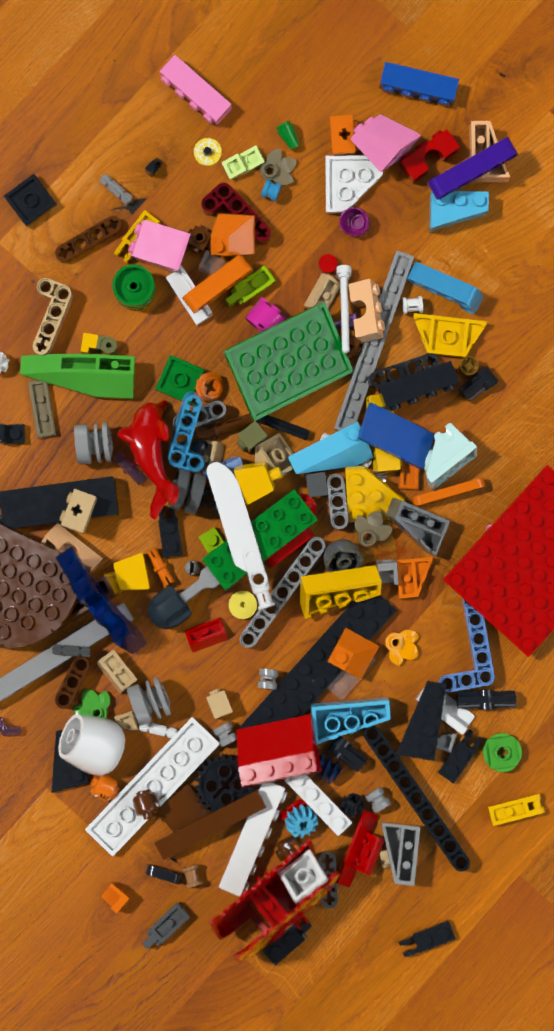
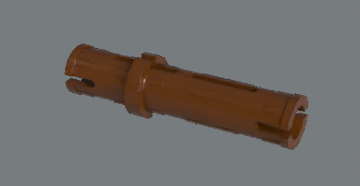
M248 413L221 423H212L211 426L197 429V437L203 440L215 436L218 438L224 433L249 426L253 423V420Z

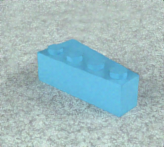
M388 697L311 704L317 745L391 719Z

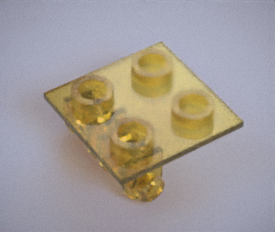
M390 520L383 521L384 525L391 526ZM352 527L355 544L360 549L363 558L362 564L397 557V548L392 532L384 541H376L374 545L366 547L360 544L358 540L359 533L355 527ZM366 534L364 536L365 539H369L371 537L370 534Z

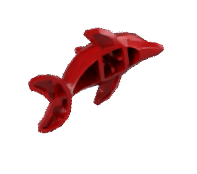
M166 400L159 403L148 402L135 412L130 426L124 427L118 432V437L129 443L134 456V465H139L156 486L150 505V516L154 520L157 519L166 502L168 501L174 506L179 495L178 485L168 481L162 460L161 440L167 442L169 439V429L166 423L162 421L168 406Z

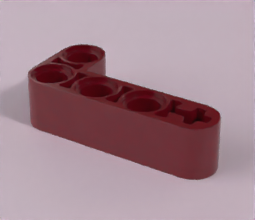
M228 183L218 184L202 199V211L208 216L215 215L223 207L230 214L255 215V242L265 245L270 241L271 231L269 227ZM222 189H226L229 191V195L222 197L219 195V192ZM213 202L215 207L209 210L205 208V204ZM239 203L242 205V208L239 211H235L232 209V205ZM258 230H259L261 233L266 232V237L264 238L263 236H261V237L259 238V232H258Z

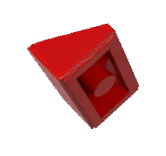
M221 618L184 630L192 652L228 640Z

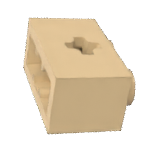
M74 489L73 493L70 492L66 503H68L67 510H63L60 516L61 526L85 534L98 498ZM78 506H80L82 513H78L77 516H75V512H73V509L78 508Z

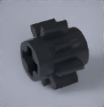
M351 793L348 797L343 796L340 809L344 810L346 816L356 817L358 814L362 815L365 802L362 801L361 796Z

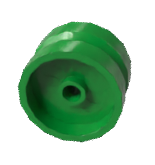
M130 264L117 271L113 278V292L121 306L129 310H140L152 302L156 287L152 275L146 268ZM135 285L137 288L133 290L131 286Z

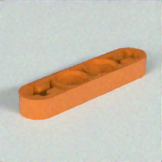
M482 477L412 498L414 506L418 507L486 487Z

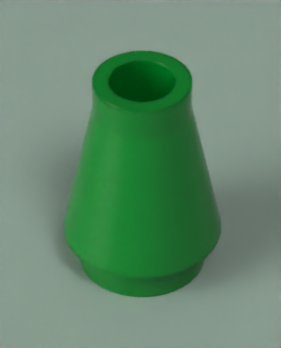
M289 120L276 127L277 134L290 150L300 145L294 125Z

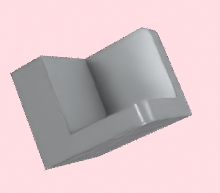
M395 559L376 560V567L381 582H393L394 585H398L397 561Z

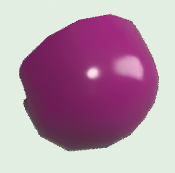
M350 207L342 212L339 218V225L345 234L360 236L369 228L370 218L363 209Z

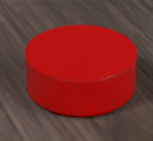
M325 254L319 259V269L323 273L331 274L336 270L338 262L335 256Z

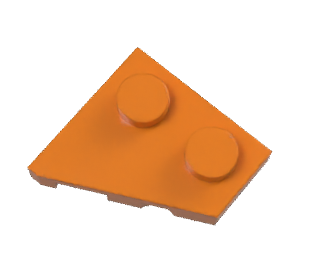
M433 557L396 560L399 599L419 597Z

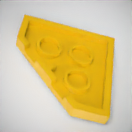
M345 467L348 523L355 522L358 515L367 518L371 512L378 510L381 512L383 520H390L386 516V512L392 498L405 502L404 498L400 494L395 493L379 477L377 478L367 467Z

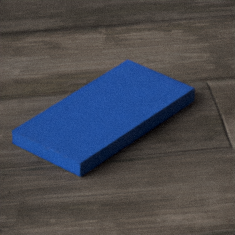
M369 403L357 439L421 470L424 469L425 460L434 434L374 403Z

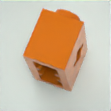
M353 115L330 116L332 156H355V152L359 150L351 141V137L354 135L353 130L357 127V120L353 121ZM342 133H346V140H343Z

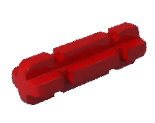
M298 799L287 806L286 810H281L278 816L282 821H285L284 818L288 817L287 812H292L293 806L299 808L300 804L303 806L308 804L303 799Z

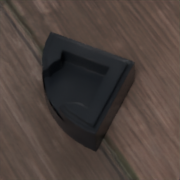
M155 158L145 168L146 173L150 177L153 176L162 166L163 162Z

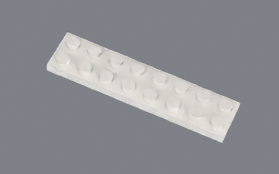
M192 717L93 820L85 831L113 857L147 821L135 814L133 798L136 796V793L150 789L157 794L159 805L161 806L220 743Z

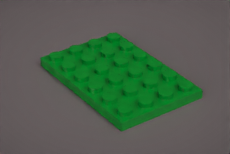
M325 302L308 308L223 350L253 421L354 372L347 354L342 351L341 339Z

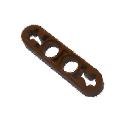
M110 216L59 245L55 251L57 259L62 263L70 262L115 236L122 229L121 220L116 216ZM111 221H113L114 223L118 222V224L116 225L117 229H108L107 231L109 234L107 235L105 234L104 229L101 227L105 225V228L110 227ZM94 230L102 232L100 239L95 240L92 238ZM83 239L86 242V246L83 249L76 248L75 243L77 240ZM72 244V247L76 251V253L73 254L71 250L67 253V258H64L63 256L60 257L59 255H61V250H70L71 248L69 247V245Z

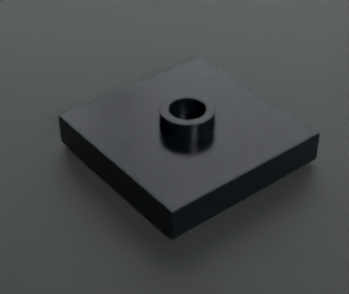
M35 174L4 195V198L26 227L57 205Z

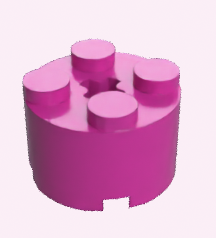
M263 297L260 298L245 317L260 332L288 319L283 314L280 316L281 311L273 304L270 307V303Z

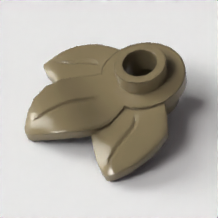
M275 149L268 154L267 162L261 166V176L265 180H273L275 183L282 184V186L289 185L294 182L289 173L293 171L297 161L289 157H282L281 150ZM272 169L273 173L267 174L266 170Z
M379 510L371 512L367 518L358 515L355 520V529L359 533L358 540L361 545L366 547L374 545L376 541H384L389 537L393 529L392 526L383 524L382 514ZM366 534L371 535L369 539L364 538Z

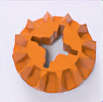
M208 372L201 374V377L196 380L197 385L195 389L202 401L211 403L217 401L222 396L224 383L218 374ZM204 384H210V386L212 387V389H214V391H213V390H211V391L208 390V391H207V388L205 387Z

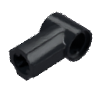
M488 366L459 388L462 396L468 402L499 382Z
M339 736L327 750L358 772L368 759L352 747L353 745L343 737Z

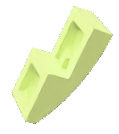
M255 145L245 152L236 154L221 163L231 180L263 165L265 160L258 146Z

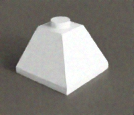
M310 849L279 873L295 903L300 902L328 880Z

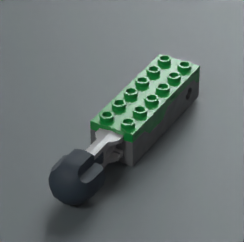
M294 489L251 521L263 563L317 522V504L312 497L297 493ZM227 540L202 558L207 567L201 570L199 580L179 594L172 586H167L152 598L148 607V614L152 623L162 629H173L191 617L192 612L186 602L205 588L214 589L221 585L227 591L248 575L246 571L235 565Z

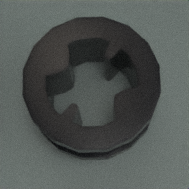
M212 490L204 491L201 498L202 504L208 508L216 505L215 500L211 501L210 504H207L206 500L204 501V496H208L209 493L213 494Z

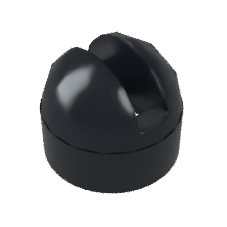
M198 439L191 447L204 456L208 450V443L203 439Z

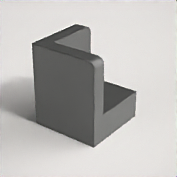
M325 472L305 475L309 497L328 496Z

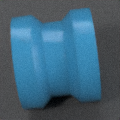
M267 179L261 197H268L271 201L276 202L282 184H274L271 180Z

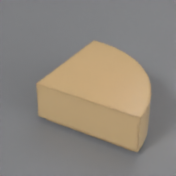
M133 711L114 717L121 727L128 730H138Z
M382 849L379 853L383 869L390 868L387 849Z

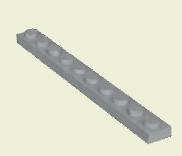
M396 250L379 299L382 305L381 319L385 325V330L383 331L384 338L364 342L334 427L336 431H340L357 422L369 388L367 379L375 371L414 259L412 255Z

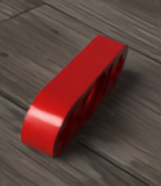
M310 528L306 529L265 562L270 569L314 537V533Z

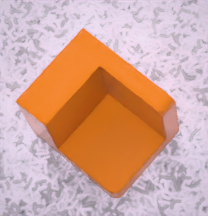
M112 882L101 895V898L111 905V909L116 913L131 897L115 882Z

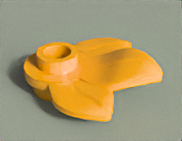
M403 630L400 633L393 632L387 635L385 646L389 650V659L393 664L400 666L403 659L414 660L419 657L418 649L414 644L419 638L418 633L412 630ZM394 639H397L398 643L394 646L392 642Z

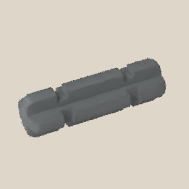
M54 644L52 647L54 655L90 657L91 648L86 646L81 648L80 646Z

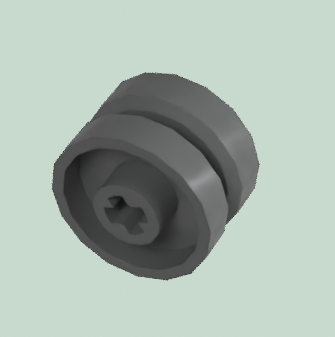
M179 468L173 480V483L179 487L178 499L174 506L168 502V508L179 510L184 502V513L195 515L203 495L206 475L196 472L190 480V471Z

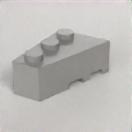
M381 821L394 883L414 886L420 826Z

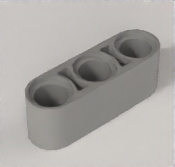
M214 401L201 406L200 413L205 415V419L202 422H197L195 429L223 419L226 416V406L224 403ZM221 406L223 408L222 414H213V408ZM177 416L173 419V426H175ZM185 416L183 418L187 421V424L190 423L192 420L190 416Z
M332 474L327 480L330 523L334 529L343 530L348 524L345 483L341 475ZM333 478H337L340 480L341 485L338 488H333L330 485V481ZM333 498H341L343 501L342 506L335 507L332 504ZM337 516L343 517L345 520L344 525H335L334 518Z

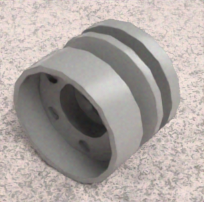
M102 422V431H99L98 423H94L93 432H90L88 424L74 425L78 465L91 464L92 455H96L98 463H102V454H105L106 462H111L113 440L108 422Z
M158 677L153 678L155 684L153 688L149 680L146 681L147 690L145 691L142 690L139 684L127 688L132 708L140 726L152 722V712H155L157 717L161 719L160 709H164L166 716L171 715L169 697Z

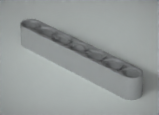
M315 537L308 542L270 594L272 602H275L277 607L276 612L269 614L266 608L258 610L240 636V643L243 647H253L300 585L301 577L308 574L324 552L325 542L323 539ZM315 541L322 544V549L318 552L313 551L311 548V544ZM302 557H308L311 560V564L308 567L301 566L300 559ZM291 572L299 574L300 578L295 583L290 582L288 578ZM281 587L288 590V595L285 598H280L277 595V590ZM261 618L265 621L263 629H257L254 626L256 619ZM245 634H251L254 637L252 644H244L243 637Z

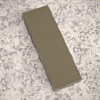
M38 380L28 382L37 438L57 436L48 383Z

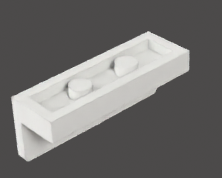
M180 265L179 271H175L166 277L196 326L213 316L208 305L194 314L182 299L185 294L195 287L182 265Z
M422 691L419 693V695H418L417 698L415 699L416 701H419V698H420V696H421V694H422ZM445 693L441 719L463 735L475 716L467 709H457V702Z

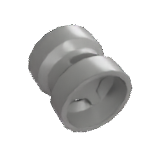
M260 668L259 675L261 677L257 688L277 690L276 677H278L279 670ZM263 678L273 679V681H264Z
M230 721L213 730L220 739L221 747L237 740V734L233 732Z
M382 787L373 790L365 796L368 802H372V809L375 813L391 804L390 800L383 796L384 791Z

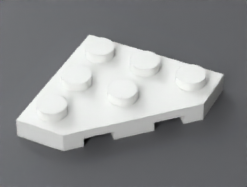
M365 155L326 156V213H342L344 210L352 207L382 177L383 171L380 172Z

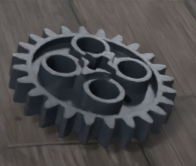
M221 754V759L214 755L213 762L210 759H206L208 765L201 764L203 771H196L200 777L194 778L198 785L193 786V788L199 789L195 796H201V799L198 801L199 804L205 802L204 810L211 807L210 813L225 806L220 800L221 796L225 793L230 795L231 800L229 803L255 791L251 787H242L239 790L234 788L233 782L236 779H240L238 757L232 760V754H229L227 759H225L224 754ZM222 766H226L229 769L226 777H222L219 774V769ZM236 772L237 774L235 775V777L232 778L231 781H229V783L227 784L229 788L223 789L219 793V795L215 799H213V795L222 787V785L220 784L221 781L226 782L230 778L232 773ZM212 780L216 783V789L209 792L206 789V784Z

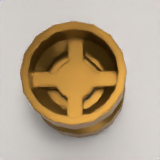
M472 356L464 357L458 366L459 373L464 377H472L477 372L479 363Z

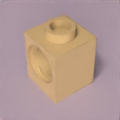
M220 688L209 692L210 696L206 698L215 719L233 712L225 690L220 691Z

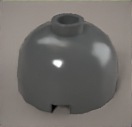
M340 539L329 544L323 556L328 572L360 568L363 562L358 546L347 539Z

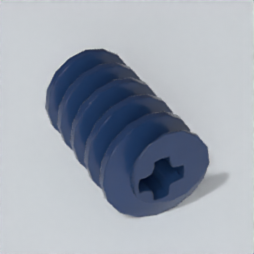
M322 753L319 756L322 772L315 773L314 776L322 773L321 780L323 781L328 777L327 784L330 785L335 781L344 765L338 768V761L331 764L332 757L325 760L326 753Z

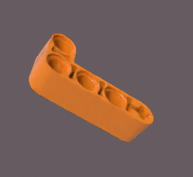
M240 254L190 290L182 299L195 314L236 283H240L250 276L253 269Z

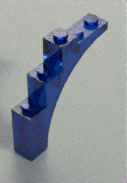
M73 547L68 548L55 557L72 585L70 587L78 601L89 608L96 622L107 629L117 646L134 654L148 644L140 629L129 621L104 593Z

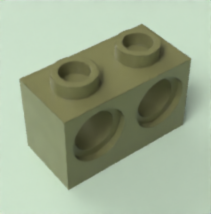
M254 421L237 435V444L243 452L248 451L250 454L255 450V446L266 441L268 437L259 424Z

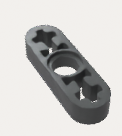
M330 851L322 852L318 858L320 867L326 869V864L322 862V859L325 858V855H329V858H333V861L329 862V868H334V871L327 870L324 871V874L329 872L336 873L335 855ZM336 882L334 884L335 891L331 890V897H335V900L331 901V904L324 901V898L321 900V904L325 908H333L338 903Z

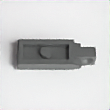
M176 902L146 932L149 937L142 945L146 949H149L154 943L157 946L160 945L190 918V915Z

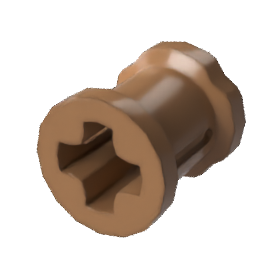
M198 864L182 868L187 881L186 888L203 884L199 878Z

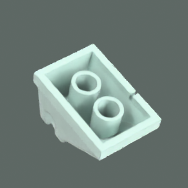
M448 423L445 426V433L438 431L434 434V447L432 450H429L425 460L424 470L426 471V479L432 491L448 480L447 477L450 478L477 457V446L470 442L452 423Z

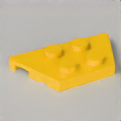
M417 313L413 315L426 353L441 356L466 357L487 325V321Z

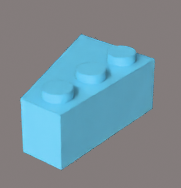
M431 191L429 233L460 222L486 216L489 207V192L454 191L437 200Z

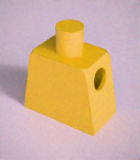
M266 462L240 465L234 469L246 505L274 491L275 484L273 481L283 478L280 467L269 470Z
M143 553L113 563L115 572L104 573V577L114 576L121 591L151 590Z

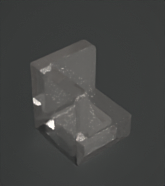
M206 250L199 265V271L211 276L223 266L224 260L211 255L210 251Z

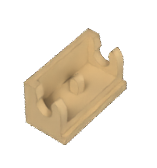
M114 649L97 662L98 667L120 694L137 680Z

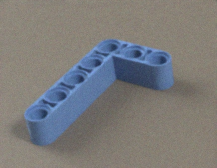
M462 599L474 670L441 676L438 683H442L445 678H449L452 681V686L446 689V692L488 686L494 681V670L484 617L472 606H469L464 599ZM473 614L480 618L478 625H472L470 622V617ZM477 633L483 636L481 644H476L473 641V637ZM480 652L484 653L487 657L486 661L482 664L477 661V655ZM484 671L490 675V679L486 683L480 679V675ZM463 675H469L471 678V682L467 686L461 683Z

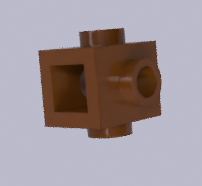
M195 225L193 230L190 228L188 231L190 237L187 243L189 250L203 255L207 250L209 251L211 249V230L203 225L200 227ZM197 235L203 237V239L201 241L196 240Z

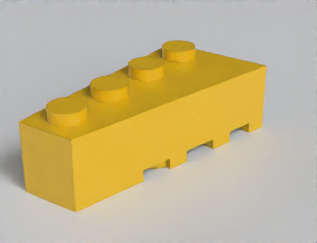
M376 565L302 576L300 582V605L304 618H311V614L320 612V614L328 612L327 609L339 606V608L345 607L354 600L357 603L381 595L382 582Z

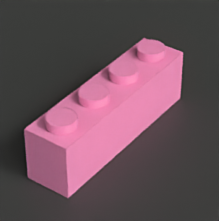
M176 55L160 70L161 81L168 87L171 85L181 99L185 97L190 102L189 105L196 112L198 110L204 114L203 118L211 124L213 122L217 126L232 110L231 103Z

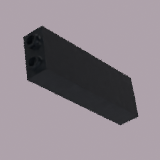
M109 476L0 491V523L13 530L62 523L59 521L62 511H66L68 503H66L67 497L70 492L73 493L74 489L98 498L90 519L119 516L115 478ZM78 506V508L73 509V512L77 516L78 513H82V510Z

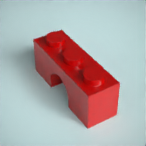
M447 129L443 132L441 130L437 131L432 135L433 139L429 142L423 141L416 147L417 150L412 154L408 152L401 157L400 167L412 184L428 174L429 168L424 161L427 155L436 154L444 162L459 151L460 146Z

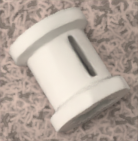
M422 296L412 299L402 298L404 314L417 311L423 313Z

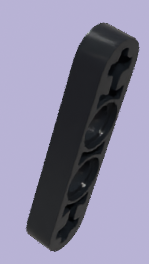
M425 354L372 372L368 376L367 381L371 388L377 389L378 386L387 383L386 379L388 382L397 380L390 377L391 369L398 370V379L412 374L407 370L409 363L416 365L417 370L415 373L421 371L420 363L426 362L428 358L429 360L433 359L434 363L431 364V367L439 364V359L435 354ZM430 365L423 366L422 369L426 370L431 367ZM375 375L377 377L385 375L386 379L379 381V385L377 382L373 383L372 380L375 378Z

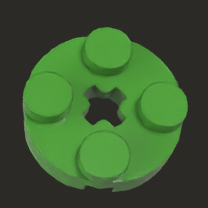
M506 733L492 735L486 740L483 747L484 761L490 768L498 772H508L514 769L522 757L520 743L513 736ZM500 747H503L504 750L508 751V753L504 755V758H501L500 755H497V751L500 750Z

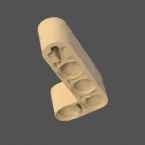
M42 278L37 283V290L40 295L51 300L33 342V350L37 355L51 353L73 300V293L68 286L48 278ZM50 284L51 289L48 292H42V286ZM62 291L69 292L66 299L59 298V294ZM54 309H61L62 312L60 316H52V311ZM47 326L54 327L52 334H45L44 331ZM44 343L46 350L42 349L40 352L38 346H42Z

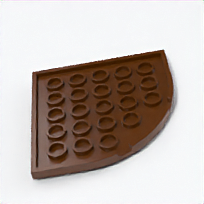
M1 523L0 648L25 647L46 639L66 622L77 604L92 567Z

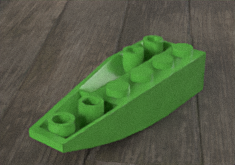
M27 355L21 356L20 375L95 398L133 399L136 361L135 356Z

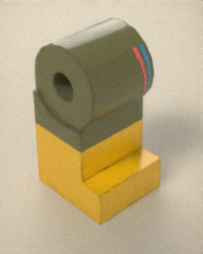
M83 333L81 354H89L90 350L100 351L105 355L116 353L118 347L114 338Z

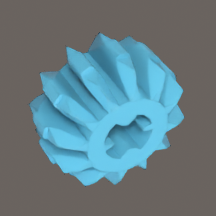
M300 804L299 808L293 806V811L287 812L288 817L284 819L286 828L292 836L297 837L299 835L303 839L305 834L310 836L311 831H316L315 826L318 825L317 814L308 805L304 807Z

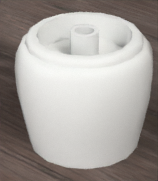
M75 714L69 719L62 731L59 740V755L62 759L86 773L104 776L113 771L118 765L124 751L125 735L122 728L111 720Z

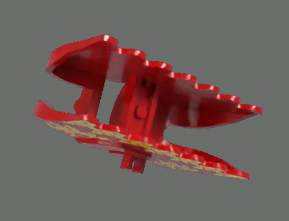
M310 839L298 851L289 855L282 864L272 869L270 873L265 870L264 874L266 877L260 879L258 876L256 878L258 882L252 889L244 892L236 902L231 903L220 915L215 916L209 921L212 931L219 940H223L231 935L250 918L262 931L248 946L233 955L238 963L256 954L271 942L274 943L285 933L286 928L290 925L292 927L296 926L300 931L302 927L298 925V922L303 920L307 925L309 921L304 915L316 906L334 887L340 874L338 872H329L325 874L328 879L300 902L295 903L279 875L282 870L309 849L313 853L312 841ZM251 904H253L257 908V910L271 925L270 928H268V926L253 910V908L250 906Z

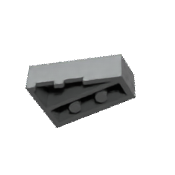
M392 498L386 516L423 551L436 557L450 521L402 500Z

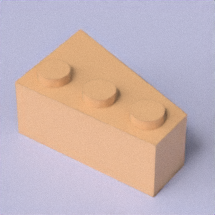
M471 121L469 126L470 157L498 142L491 121ZM504 163L470 183L508 182L510 175Z

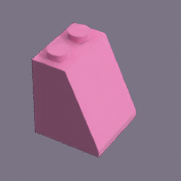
M380 114L375 118L370 117L364 125L362 123L353 130L355 134L351 137V141L382 172L399 161L421 135Z
M147 220L137 223L134 234H137L135 241H131L128 252H130L129 257L169 272L179 271L190 234Z

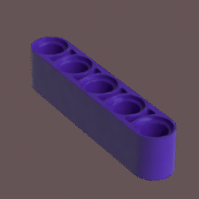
M509 137L504 138L436 176L427 184L435 198L439 200L516 157L518 153Z

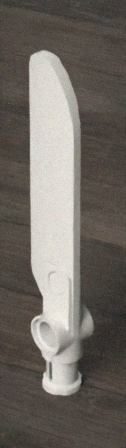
M214 462L207 467V475L233 561L237 567L248 573L253 594H256L259 603L258 610L274 606L275 602H272L269 592L271 588L238 481L225 465ZM257 574L264 577V582L260 585L253 582V577Z

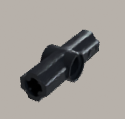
M477 690V692H457L456 702L457 709L478 708V710H493L495 708H515L517 698L516 692L512 690Z

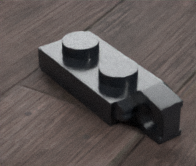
M303 922L300 925L302 927L300 931L296 926H290L274 943L271 942L263 949V952L274 965H277L308 937L306 932L312 927L310 922L307 925Z

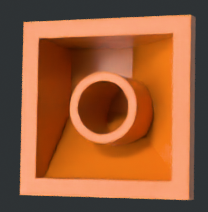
M219 213L211 233V255L234 256L255 254V215Z
M345 628L327 662L361 680L379 646Z

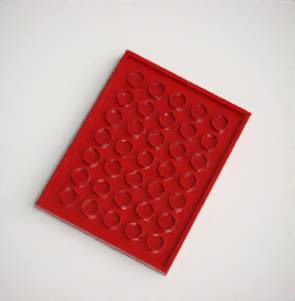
M547 464L442 579L527 657L554 630V470Z

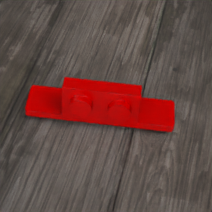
M366 810L363 811L340 868V875L336 880L337 884L350 887L357 871L369 876L371 875L384 843V839L372 834L378 815Z

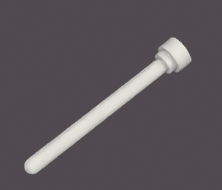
M349 265L336 267V276L340 280L341 329L342 351L344 353H348L350 350L348 280L352 275V269Z

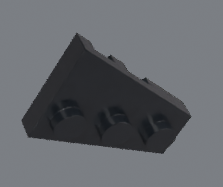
M63 730L56 731L51 793L89 783L86 772L68 763L59 755V740Z

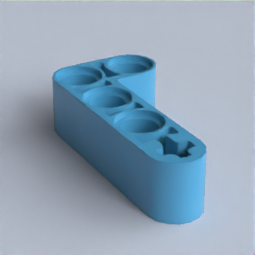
M419 262L414 263L407 277V281L457 303L463 310L471 314L476 313L484 298L481 291L476 287Z
M189 391L183 396L167 450V458L174 467L197 472L203 468L204 460L201 454L189 449L202 402L199 395L194 391ZM194 398L196 403H192V411H190V404L188 401H192V399ZM185 416L192 418L188 424L182 423V419ZM179 435H186V439L183 442L177 441ZM174 453L181 454L178 460L171 459ZM192 458H199V462L197 464H190V460Z

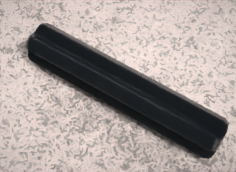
M270 415L256 420L258 423L307 440L310 433L308 429Z

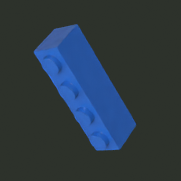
M385 62L379 88L383 89L382 91L385 93H401V96L406 98L418 97L423 102L435 101L440 106L448 107L449 105L453 106L459 79Z

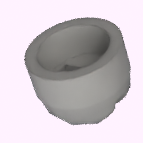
M190 560L185 564V571L190 576L197 575L200 571V565L197 561ZM191 563H194V573L190 572Z

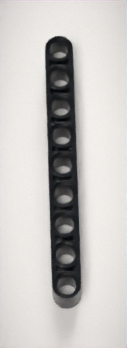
M374 725L366 727L363 731L364 739L444 855L457 871H466L470 866L468 856L403 762L396 755V752L385 736ZM371 728L377 731L375 739L367 737V731ZM384 744L388 747L386 755L378 753L380 745ZM391 761H398L399 769L397 771L389 769ZM402 777L410 778V785L408 787L400 785ZM420 793L421 801L413 803L411 801L412 794ZM425 809L432 810V817L430 819L422 817V812ZM436 825L443 826L444 831L441 835L434 834L433 829ZM446 842H454L455 847L452 851L445 850L444 845ZM459 857H463L466 860L463 867L456 866V860Z

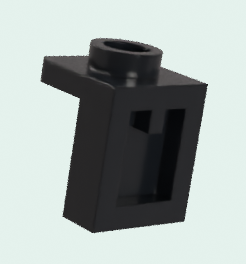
M0 424V443L2 445L25 444V424Z

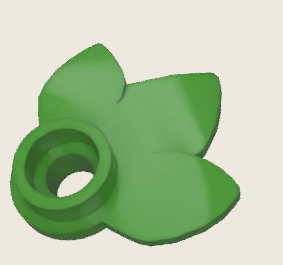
M84 689L81 695L82 703L73 707L75 714L94 716L96 711H100L98 717L106 719L108 715L107 708L111 703L108 692L103 691L97 695L91 689Z

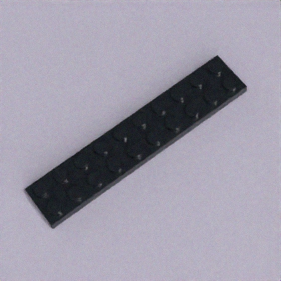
M381 595L357 603L354 600L277 685V690L273 689L239 728L243 729L302 716L343 671L327 661L345 628L370 641L397 610Z

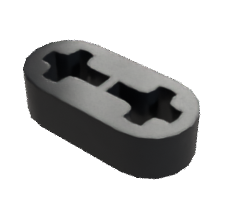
M148 864L145 874L178 885H180L183 876L180 873L152 864Z

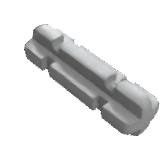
M105 174L100 179L101 184L105 187L107 186L108 190L116 197L121 198L124 204L128 205L132 201V195L125 192V189L117 182L112 181L109 175Z

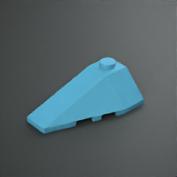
M356 422L289 456L288 459L295 473L303 474L352 467L373 458L369 444L357 439L361 428L359 423Z

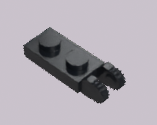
M162 508L158 520L163 558L183 556L178 518L176 517L175 510L170 508L171 518L164 519V509Z
M470 729L463 739L457 743L438 770L440 775L453 784L483 740L479 736L471 748L466 746L465 743L471 738L473 733Z
M446 920L413 933L412 936L400 940L399 945L404 946L415 940L417 947L408 949L403 953L404 957H408L456 938L449 921Z

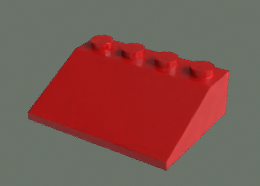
M311 714L236 730L238 768L243 787L322 772Z

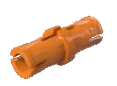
M157 548L152 549L155 558L151 551L147 552L146 555L154 566L153 570L159 575L163 586L169 585L166 577L171 584L175 582L167 569V563H164Z

